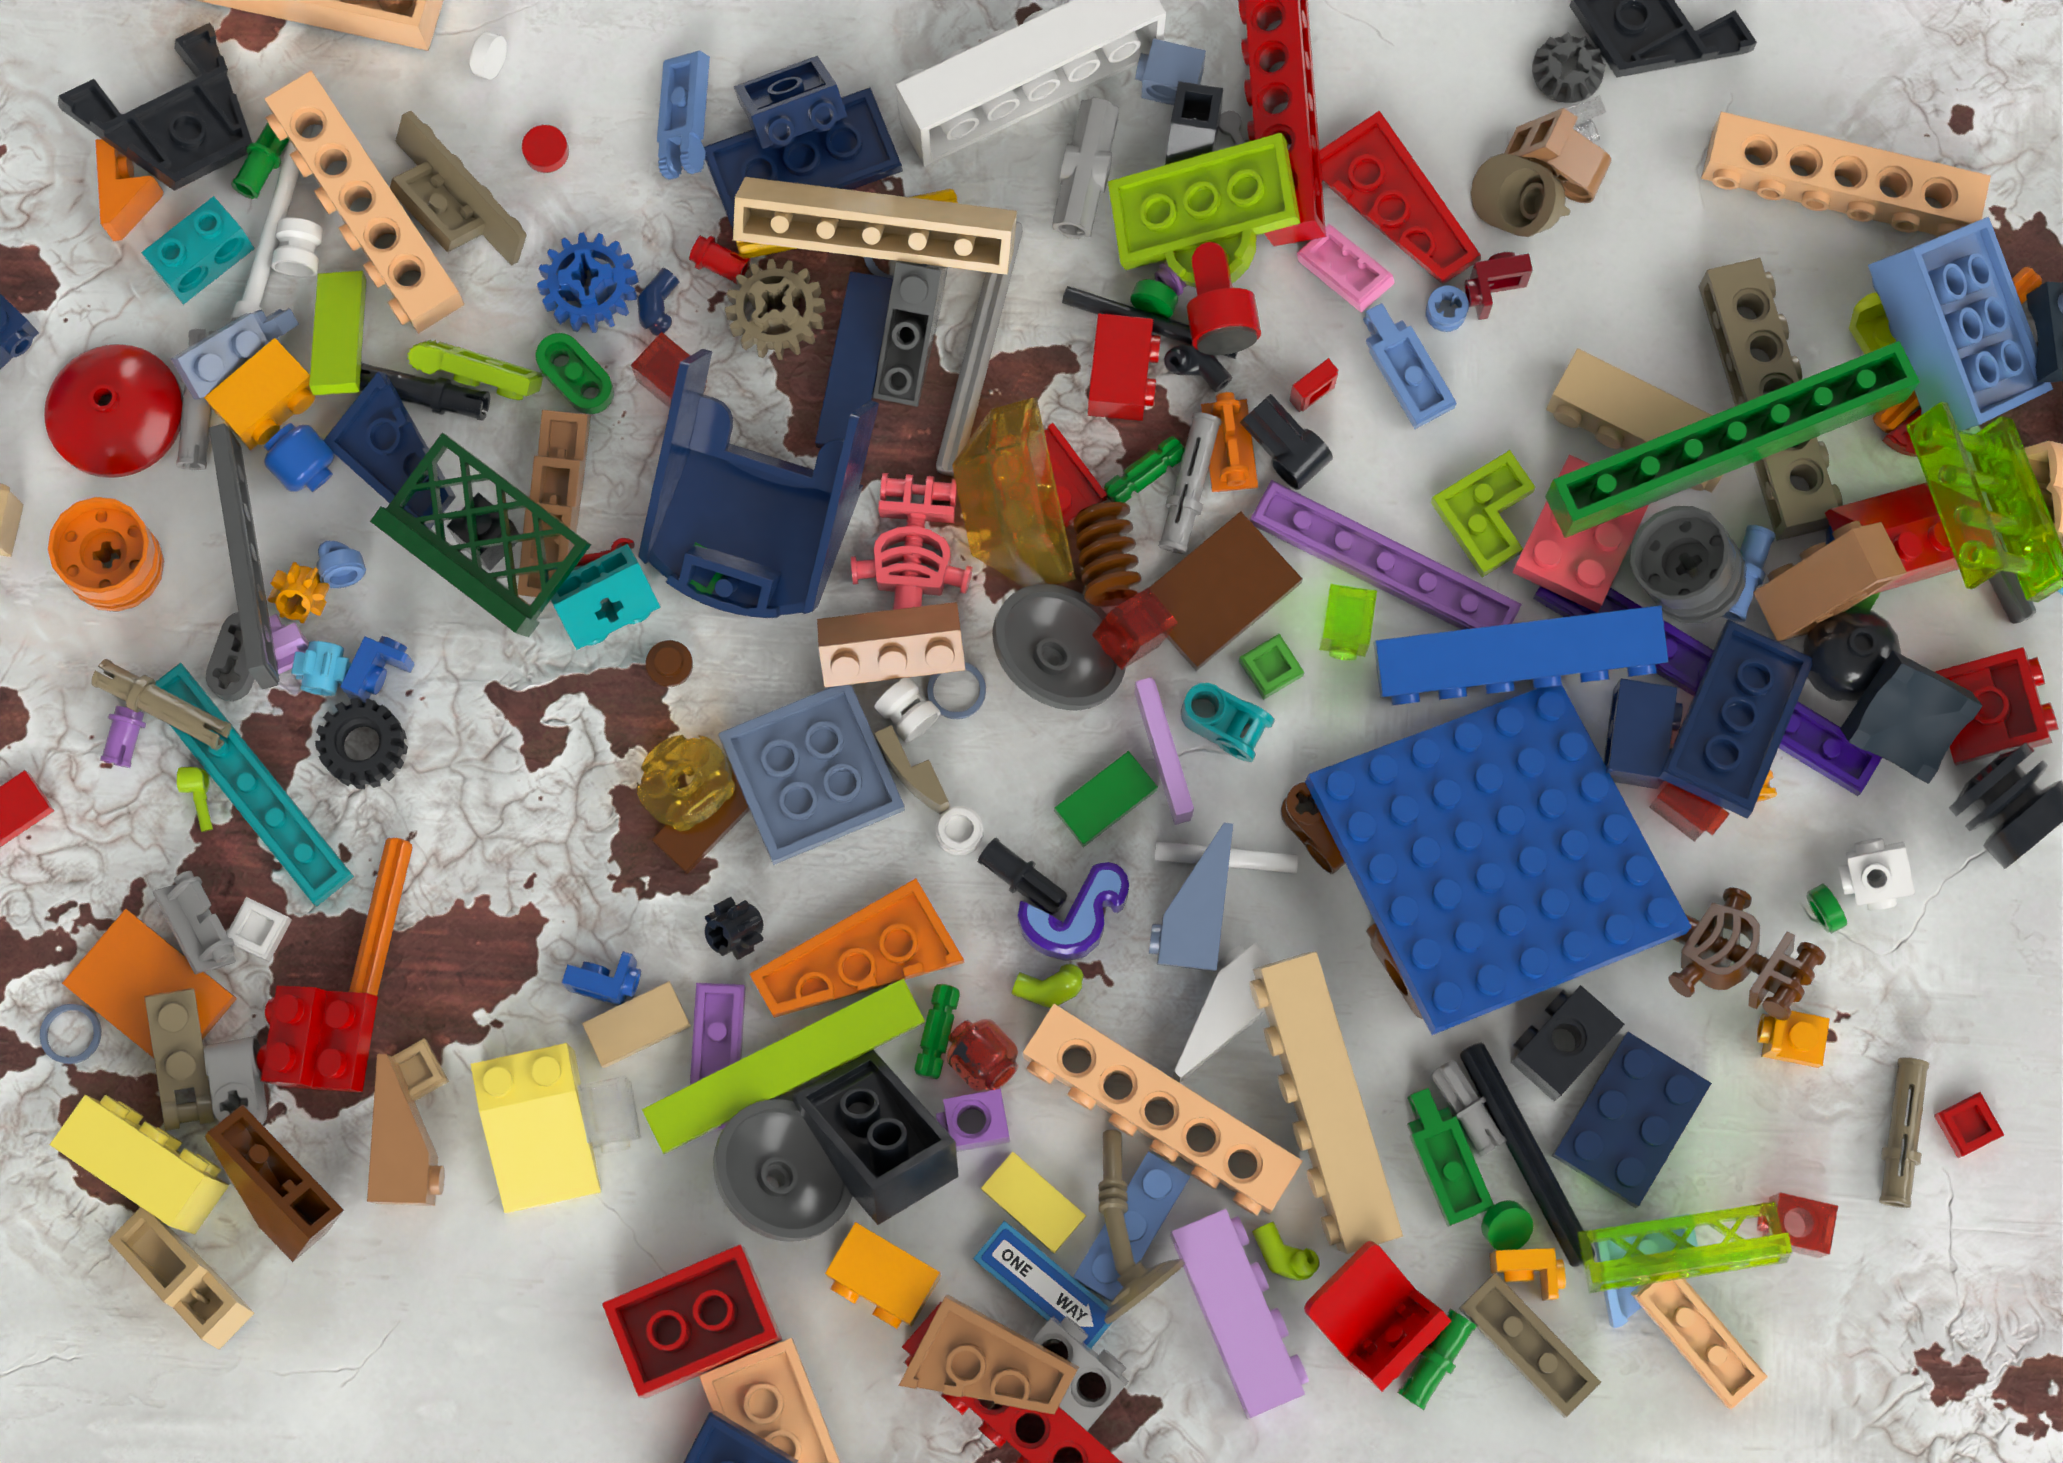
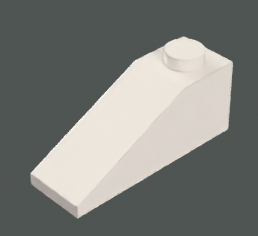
M1256 942L1247 950L1241 944L1219 961L1223 969L1217 974L1173 1073V1078L1179 1083L1266 1014L1265 1008L1258 1009L1255 1005L1250 989V981L1256 980L1253 972L1254 968L1273 962Z

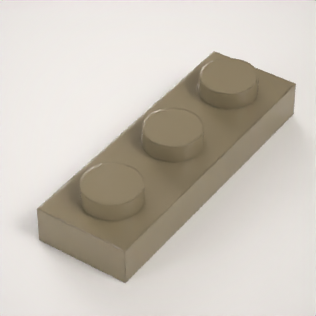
M1496 1273L1458 1308L1563 1418L1567 1417L1601 1383Z

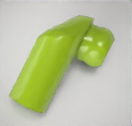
M1074 964L1061 966L1059 972L1045 980L1019 972L1011 995L1046 1008H1051L1053 1004L1059 1006L1077 996L1082 989L1084 975L1082 970Z

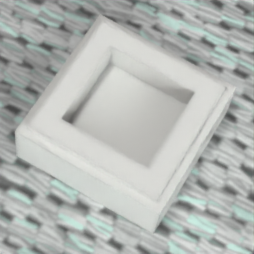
M246 897L227 932V936L233 939L234 946L270 962L292 919Z

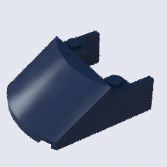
M701 349L682 360L679 364L638 557L644 564L649 562L667 578L666 583L674 589L718 610L758 618H778L780 615L813 612L820 603L863 488L860 481L879 403L869 400L850 415L845 438H837L826 443L818 453L813 470L729 443L733 429V416L724 402L703 394L712 351ZM695 542H697L698 544L704 546L705 548L700 547V546H696V545H694V544H695ZM716 572L724 574L716 582L715 589L711 594L700 592L695 586L690 584L691 580H694L707 588Z

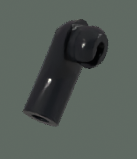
M1193 345L1174 346L1167 351L1164 357V364L1167 370L1177 375L1202 376L1215 392L1223 389L1233 378L1214 355L1202 353L1195 349Z

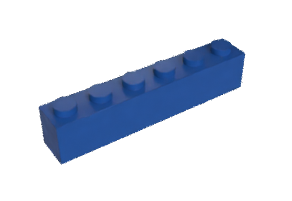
M1662 606L1376 640L1373 642L1380 698L1391 697L1392 706L1420 702L1419 693L1438 691L1439 700L1467 697L1466 687L1485 685L1486 694L1515 691V681L1531 679L1533 680V688L1562 685L1561 676L1580 674L1581 683L1608 680V670L1627 668L1628 677L1657 674L1656 664L1668 662Z

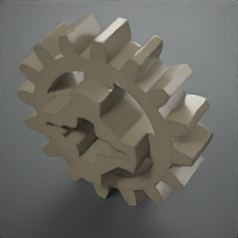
M774 259L768 260L767 270L761 271L755 263L750 265L752 276L748 279L738 274L736 281L740 290L733 289L727 292L728 300L733 304L725 307L727 320L733 321L729 325L732 336L742 335L740 341L744 350H748L754 344L757 345L759 358H764L768 350H774L777 359L782 360L784 349L790 348L796 355L801 354L799 342L804 340L813 345L815 337L811 329H823L824 327L823 317L819 313L825 312L826 307L824 299L817 298L821 294L819 283L812 282L808 284L810 281L809 271L804 268L795 274L793 262L789 260L785 263L783 269L776 268ZM801 297L806 302V310L803 317L799 315V311L796 309L800 304L799 299ZM748 301L752 303V307L755 309L751 314L752 320L750 322L745 317ZM781 306H783L784 310L781 312L778 311V309ZM769 307H772L773 310H771V311L768 313V310H767V309H768Z

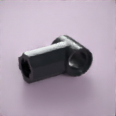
M1272 394L1266 397L1240 421L1243 427L1272 457L1271 464L1277 474L1295 490H1300L1333 459L1332 452L1325 442L1313 431L1303 429Z

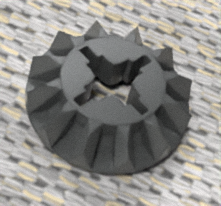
M1567 32L1557 38L1550 36L1546 43L1537 49L1533 59L1532 74L1536 85L1546 96L1559 102L1575 103L1589 98L1598 90L1603 80L1606 65L1603 64L1600 48L1595 49L1588 42L1587 36L1577 38L1572 37ZM1577 56L1576 69L1580 72L1572 70L1569 75L1566 74L1563 80L1560 79L1563 65L1559 61L1566 63L1569 58Z

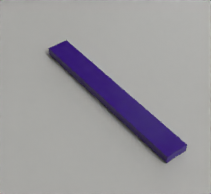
M1541 586L1533 597L1534 600L1562 617L1597 613ZM1610 587L1598 613L1644 607ZM1663 620L1668 662L1656 664L1657 674L1694 696L1713 649ZM1797 701L1779 749L1856 796L1860 795L1882 760V757L1849 743L1840 726Z

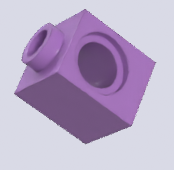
M1001 1089L943 1099L945 1112L936 1113V1118L956 1141V1152L1010 1142ZM967 1110H978L986 1118L984 1128L976 1134H967L958 1126L959 1117Z

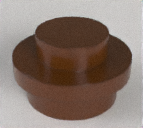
M665 640L654 645L648 652L646 670L656 684L663 687H675L684 683L691 675L693 659L685 645L678 641Z

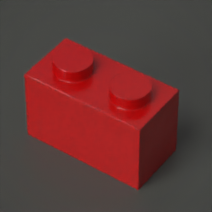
M1098 313L1088 416L1143 421L1144 406L1154 407L1156 379L1147 377L1149 362L1158 363L1161 336L1152 335L1153 319Z

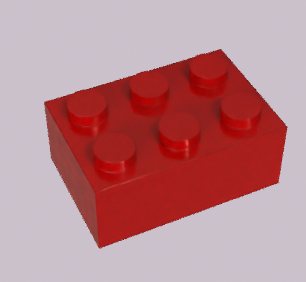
M741 1244L602 1303L638 1397L644 1399L782 1341L748 1252Z

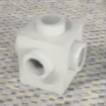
M1883 838L1857 842L1854 844L1855 851L1846 852L1848 865L1839 866L1844 894L1854 893L1857 905L1867 904L1868 910L1890 908L1897 905L1896 898L1916 895L1904 842L1884 845ZM1874 869H1880L1884 872L1883 876L1879 879L1867 877L1868 873Z

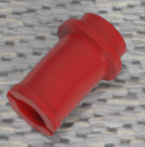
M700 235L692 247L689 260L695 263L696 269L701 270L704 267L733 281L737 285L736 276L738 274L745 276L751 259L715 243L716 238L713 236L705 238Z

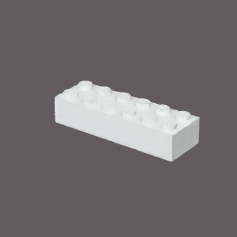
M1065 0L1063 5L1048 12L1046 10L1037 11L1028 16L1023 24L1008 31L1003 29L997 30L988 35L981 44L971 49L955 50L949 53L941 63L927 70L920 68L906 74L901 82L896 84L900 124L925 167L1137 65L1141 53L1149 55L1153 38L1164 41L1166 11L1159 0Z

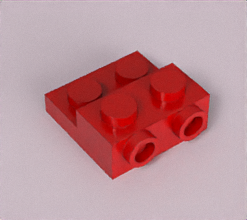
M2024 647L1934 671L1973 692L1983 705L1975 718L1961 730L1949 747L1956 766L2015 750L2026 742L2032 748L2053 743L2050 732L2059 728L2051 702L2041 704L2037 686L2046 684L2038 657L2028 659Z
M277 986L275 997L269 999L265 1007V1019L270 1025L267 1045L262 1046L257 1054V1067L262 1073L261 1081L285 1088L363 1092L378 996L363 992L326 991L316 987Z

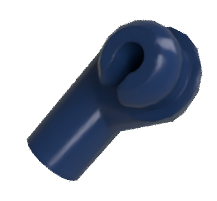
M662 268L637 299L639 323L644 329L649 328L650 332L655 336L663 335L672 325V318L664 312V300L680 283L678 278L666 268Z

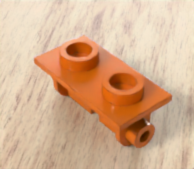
M1232 392L1219 393L1216 395V402L1201 404L1202 413L1214 415L1222 421L1218 429L1209 466L1212 493L1258 488L1252 435L1240 423L1249 414L1247 399L1235 400L1234 393Z

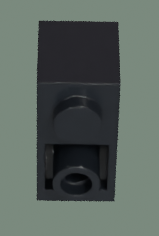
M1178 81L1165 165L1214 152L1222 111L1223 88Z

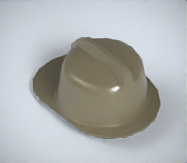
M1502 153L1485 161L1473 178L1471 199L1473 208L1479 218L1493 227L1516 236L1530 237L1552 228L1561 216H1569L1571 210L1565 206V190L1560 180L1553 176L1552 172L1543 165L1530 160Z

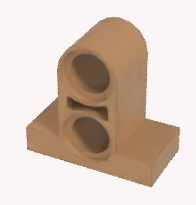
M1562 108L1518 126L1504 154L1516 155L1543 165L1552 172L1553 176L1560 180L1565 190V197L1579 203H1591L1611 164V157L1602 148L1573 129L1578 117L1567 109Z

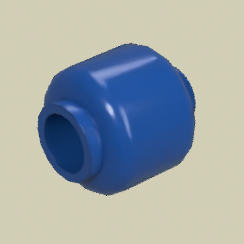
M289 423L264 445V448L268 451L264 459L265 466L290 492L301 491L308 487L313 493L333 475L328 467L333 462L334 453L309 425L304 424L295 427L292 423Z

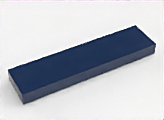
M850 272L815 441L816 448H822L830 440L844 439L850 415L867 401L873 400L893 282L892 278Z

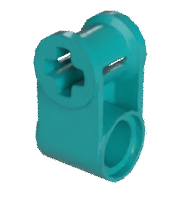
M1199 683L1193 686L1187 692L1181 708V719L1185 727L1215 743L1230 755L1246 762H1253L1256 756L1254 748L1265 728H1271L1275 722L1272 715L1253 703L1241 700L1211 683ZM1197 699L1209 700L1214 705L1216 714L1210 718L1199 717L1193 712L1191 703ZM1249 724L1250 728L1245 737L1241 738L1240 735L1243 729Z

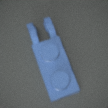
M700 50L663 61L657 142H659L658 167L662 176L668 180L680 177L679 175L682 174L681 170H683L682 166L684 171L686 170L687 173L694 174L701 172L704 169L703 165H705L706 151L701 140L704 138L710 57Z

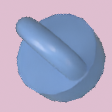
M325 541L319 546L318 555L320 559L316 564V568L318 569L317 572L321 583H328L330 588H344L357 583L365 575L366 567L359 551L350 549L338 541Z

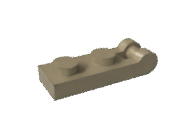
M194 988L145 996L165 1131L180 1129L181 1123L198 1120L200 1125L214 1123ZM194 1087L196 1101L176 1104L175 1090Z

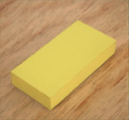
M1014 1152L1006 1158L981 1187V1190L1053 1254L1057 1252L1086 1218L1083 1212Z

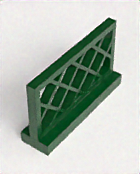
M444 433L440 434L388 507L380 506L370 520L372 524L514 633L530 637L540 622L536 619L592 545ZM448 448L459 457L461 477L438 480L436 463ZM469 465L481 474L470 475ZM429 474V482L422 483ZM490 480L496 486L498 504L474 508L471 483ZM463 485L466 510L442 513L439 488ZM430 490L433 515L416 518L404 509L415 492ZM505 492L516 501L507 503ZM526 507L532 512L534 532L511 536L508 510ZM499 512L502 537L479 541L476 515ZM467 517L470 542L451 545L446 541L444 521ZM542 520L553 529L543 531ZM434 522L436 533L425 524ZM562 535L574 544V547L563 561L547 564L544 538ZM535 540L538 565L515 569L512 543ZM503 545L506 570L492 573L486 572L482 568L480 548ZM471 550L472 560L460 551ZM556 570L549 579L548 571ZM539 572L542 590L530 605L518 596L516 576ZM507 578L508 588L497 579Z

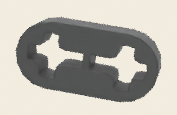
M238 612L230 615L223 623L206 670L205 678L208 687L225 701L242 699L249 693L255 680L247 669L243 643L240 652H238L240 641L234 636L236 630L241 631ZM236 660L234 672L240 679L238 683L230 682L227 689H225V685L219 680L221 673L229 674Z

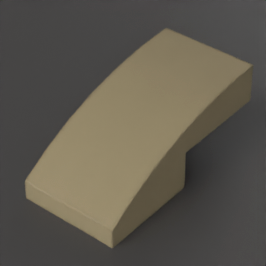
M892 725L875 732L879 749L904 786L916 798L940 815L950 808L949 801L929 759L911 767Z

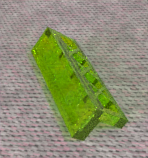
M1775 1202L1578 1232L1577 1235L1589 1293L1787 1263L1792 1254L1789 1234H1782ZM1766 1216L1770 1236L1743 1239L1736 1234V1231L1745 1219ZM1736 1221L1731 1230L1721 1224ZM1709 1225L1725 1236L1722 1243L1694 1247L1686 1240L1695 1227ZM1687 1228L1682 1237L1672 1231ZM1660 1233L1676 1244L1672 1251L1647 1255L1637 1248L1647 1234ZM1638 1236L1632 1245L1622 1239ZM1610 1240L1626 1251L1622 1259L1595 1263L1591 1243Z

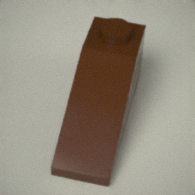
M243 1104L206 1133V1140L257 1225L292 1262L326 1235L344 1211Z

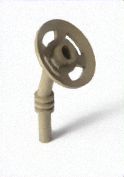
M1106 1130L1103 1132V1181L1098 1184L1100 1192L1098 1194L1100 1202L1099 1212L1105 1218L1115 1268L1120 1275L1117 1281L1122 1286L1104 1318L1107 1325L1138 1304L1186 1264L1183 1259H1174L1146 1269L1141 1261L1138 1263L1134 1262L1124 1214L1128 1211V1195L1126 1193L1127 1183L1122 1180V1133L1118 1130Z

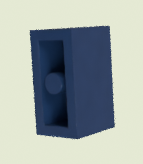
M1623 678L1619 680L1612 693L1603 760L1607 767L1606 773H1610L1614 782L1658 789L1664 782L1659 776L1671 750L1672 731L1679 730L1682 720L1683 704L1676 702L1678 687Z

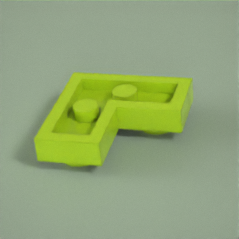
M1509 450L1433 496L1430 503L1481 578L1521 554L1523 548L1500 516V513L1531 495L1536 487Z

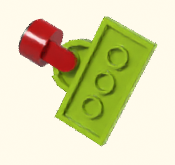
M1278 133L1108 181L1120 264L1123 268L1130 270L1167 260L1170 269L1186 285L1196 288L1197 296L1191 299L1186 307L1192 345L1195 349L1209 355H1225L1251 347L1261 336L1255 295L1247 289L1233 288L1232 283L1236 282L1249 269L1256 253V235L1301 223L1287 142L1283 134Z

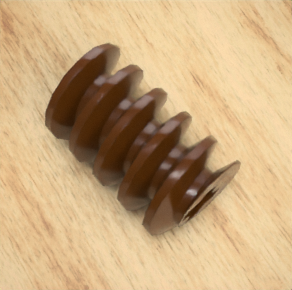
M1104 502L1093 504L1082 509L1073 520L1074 531L1078 534L1076 536V547L1080 551L1078 561L1079 565L1083 568L1081 580L1086 586L1084 588V599L1094 606H1117L1129 603L1139 596V593L1130 589V587L1141 582V574L1127 571L1138 565V557L1134 554H1124L1133 550L1136 546L1135 539L1124 536L1133 530V523L1131 521L1121 519L1130 514V506L1127 503Z

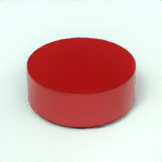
M538 125L530 129L522 141V152L525 160L535 171L541 173L554 172L560 169L568 159L569 147L566 138L561 130L552 125Z

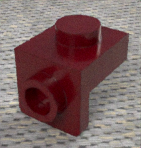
M1501 252L1491 256L1486 261L1474 263L1470 278L1465 280L1464 288L1469 301V307L1475 306L1478 320L1488 319L1493 305L1491 293L1527 287L1533 271L1529 253L1515 256L1514 252Z

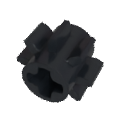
M728 897L713 905L714 911L704 918L708 922L704 933L709 946L721 956L733 952L737 960L754 952V945L762 942L764 939L761 935L764 927L763 919L757 908L746 900L736 905L732 897Z

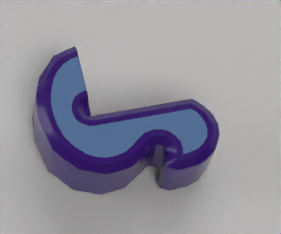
M1104 862L1093 865L1064 922L1026 902L1020 901L1017 916L1024 939L1032 948L1045 956L1063 961L1086 957L1099 945L1105 925L1103 908L1110 907L1114 913H1119L1123 910L1128 899V876L1115 863Z

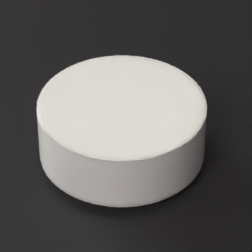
M485 31L477 37L469 57V65L473 74L489 80L498 75L507 53V43L503 36Z
M954 806L945 810L939 816L936 823L938 843L946 852L958 856L967 855L976 850L983 838V824L979 815L971 808L965 806Z

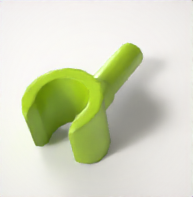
M180 767L177 770L178 791L180 793H193V801L195 802L201 832L213 830L206 801V793L210 785L209 774L202 768Z

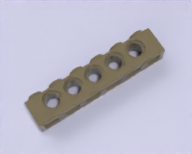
M1761 258L1708 269L1698 287L1735 406L1764 395L1763 391H1775L1802 380V368L1797 356H1791L1786 341L1789 339L1787 320L1784 314H1778L1773 299L1776 296L1773 276L1769 271L1765 272ZM1737 307L1750 308L1755 313L1756 319L1742 317ZM1750 349L1763 350L1768 355L1770 361L1761 362L1756 360L1751 355ZM1817 437L1796 445V447L1785 449L1753 462L1777 541L1828 529L1830 524L1825 512L1831 508L1842 506L1843 500L1839 487L1836 484H1831L1827 471L1829 467V454L1823 441H1818ZM1790 476H1799L1805 479L1809 485V490L1801 491L1796 489L1790 481Z

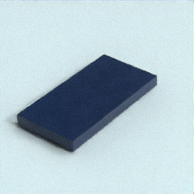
M871 87L841 97L847 117L838 120L833 128L823 132L809 131L798 135L792 143L786 146L762 149L753 131L749 130L704 147L706 151L705 161L732 231L734 228L735 196L745 177L853 190L903 172L902 164Z
M1728 619L1721 630L1659 778L1748 819L1753 812L1812 667V658Z

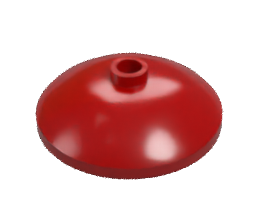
M124 344L96 347L71 360L54 379L45 402L44 418L46 430L57 452L78 470L104 478L133 475L159 461L176 441L181 429L183 393L169 367L151 352ZM108 394L112 395L109 404L105 406L99 405L101 397Z

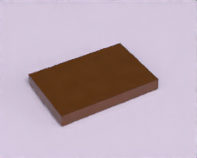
M1240 511L1135 599V603L1197 671L1302 584L1303 579Z

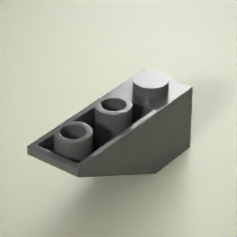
M903 261L896 262L873 398L919 406L941 310L948 267Z

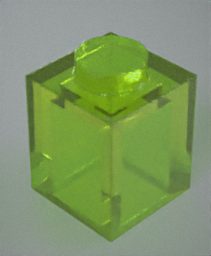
M1330 584L1326 597L1319 650L1329 651V656L1339 660H1356L1357 656H1366L1371 639L1377 596L1376 590Z

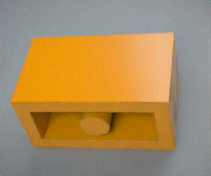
M274 338L204 398L215 413L251 451L258 444H266L280 430V425L293 414L298 415L306 411L313 404L316 395L312 394L309 387L310 374Z
M856 1222L825 1272L827 1277L834 1280L830 1290L854 1304L859 1296L876 1305L872 1315L895 1329H898L901 1322L911 1327L913 1326L942 1276L936 1269Z

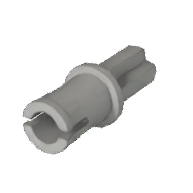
M1447 1062L1431 1074L1433 1081L1454 1112L1452 1116L1457 1117L1480 1157L1495 1149V1146H1500L1506 1141V1138L1502 1136L1483 1106V1103L1486 1101L1485 1098H1478L1456 1062Z

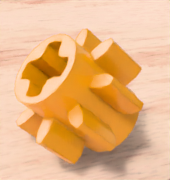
M293 562L288 574L280 570L276 571L270 583L273 589L267 600L268 602L275 603L280 613L279 617L299 620L302 624L305 623L309 612L318 616L322 614L327 603L324 598L330 585L320 582L316 567L312 569L307 566H299L297 562Z

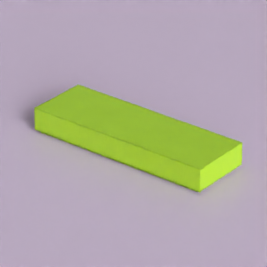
M363 270L318 273L309 383L313 395L359 392L367 281Z

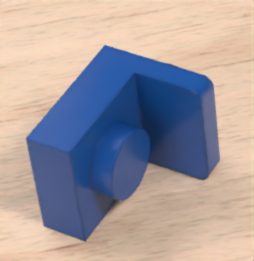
M364 636L340 687L349 698H359L362 702L366 703V699H369L371 694L377 695L381 690L387 676V669L384 668L386 663L411 673L415 664L409 655L405 653L407 647L398 641L381 636L378 642Z
M623 951L614 978L609 977L611 970L591 962H583L581 968L567 965L562 984L569 992L619 1006L625 1002L626 996H634L640 981L641 969L636 968L637 960L634 955Z

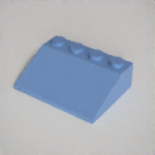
M1989 217L1868 265L1872 275L1873 287L1880 296L1889 321V330L1896 339V342L1900 341L1920 381L1915 388V393L1921 406L1922 418L1926 425H1928L1933 440L1978 426L2053 389L2050 382H2037L2035 366L2038 348Z

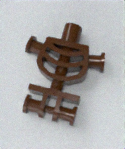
M1730 887L1725 889L1722 896L1725 901L1724 906L1712 903L1701 920L1685 914L1692 926L1687 934L1672 939L1684 945L1681 950V968L1683 970L1680 973L1673 972L1668 977L1670 985L1684 997L1689 998L1695 993L1694 986L1698 981L1715 990H1727L1742 982L1753 972L1759 976L1749 990L1748 1006L1757 1010L1768 991H1770L1774 995L1764 1000L1762 1003L1764 1010L1776 1019L1788 1020L1792 1014L1791 1004L1799 1002L1805 994L1801 985L1807 986L1812 983L1815 978L1814 967L1823 964L1826 959L1823 950L1810 942H1801L1797 948L1798 957L1796 959L1790 957L1794 951L1795 935L1790 932L1785 933L1770 959L1766 956L1763 957L1762 954L1759 955L1760 924L1753 915L1743 911V909L1750 907L1752 897L1746 891L1739 888ZM1724 928L1732 930L1729 940L1723 938ZM1740 934H1744L1751 942L1749 948L1740 945Z

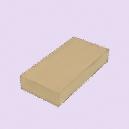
M670 981L582 1023L603 1068L691 1027Z

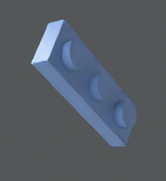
M1149 1151L1128 1184L1126 1192L1128 1195V1211L1124 1214L1135 1263H1138L1143 1258L1190 1179L1189 1175ZM1105 1223L1073 1278L1103 1298L1113 1302L1122 1286L1117 1281L1120 1275L1115 1268Z

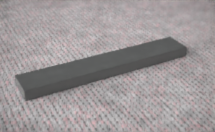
M224 423L209 427L247 669L263 690L278 686L280 679L242 448L230 428Z

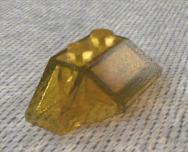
M1033 397L993 408L952 464L971 555L1024 587L1036 584L1056 585L1076 580L1038 400Z

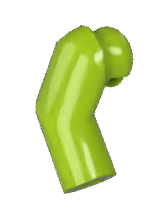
M1274 1222L1265 1224L1252 1231L1267 1267L1272 1273L1300 1281L1311 1278L1317 1272L1320 1266L1317 1253L1309 1248L1301 1250L1284 1245Z

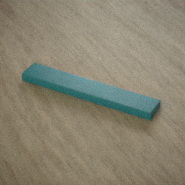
M181 662L156 681L155 686L222 721L229 722ZM171 726L316 907L354 878V875L233 726L228 738L218 734L220 736L219 739L225 742L218 750L212 749L211 746Z

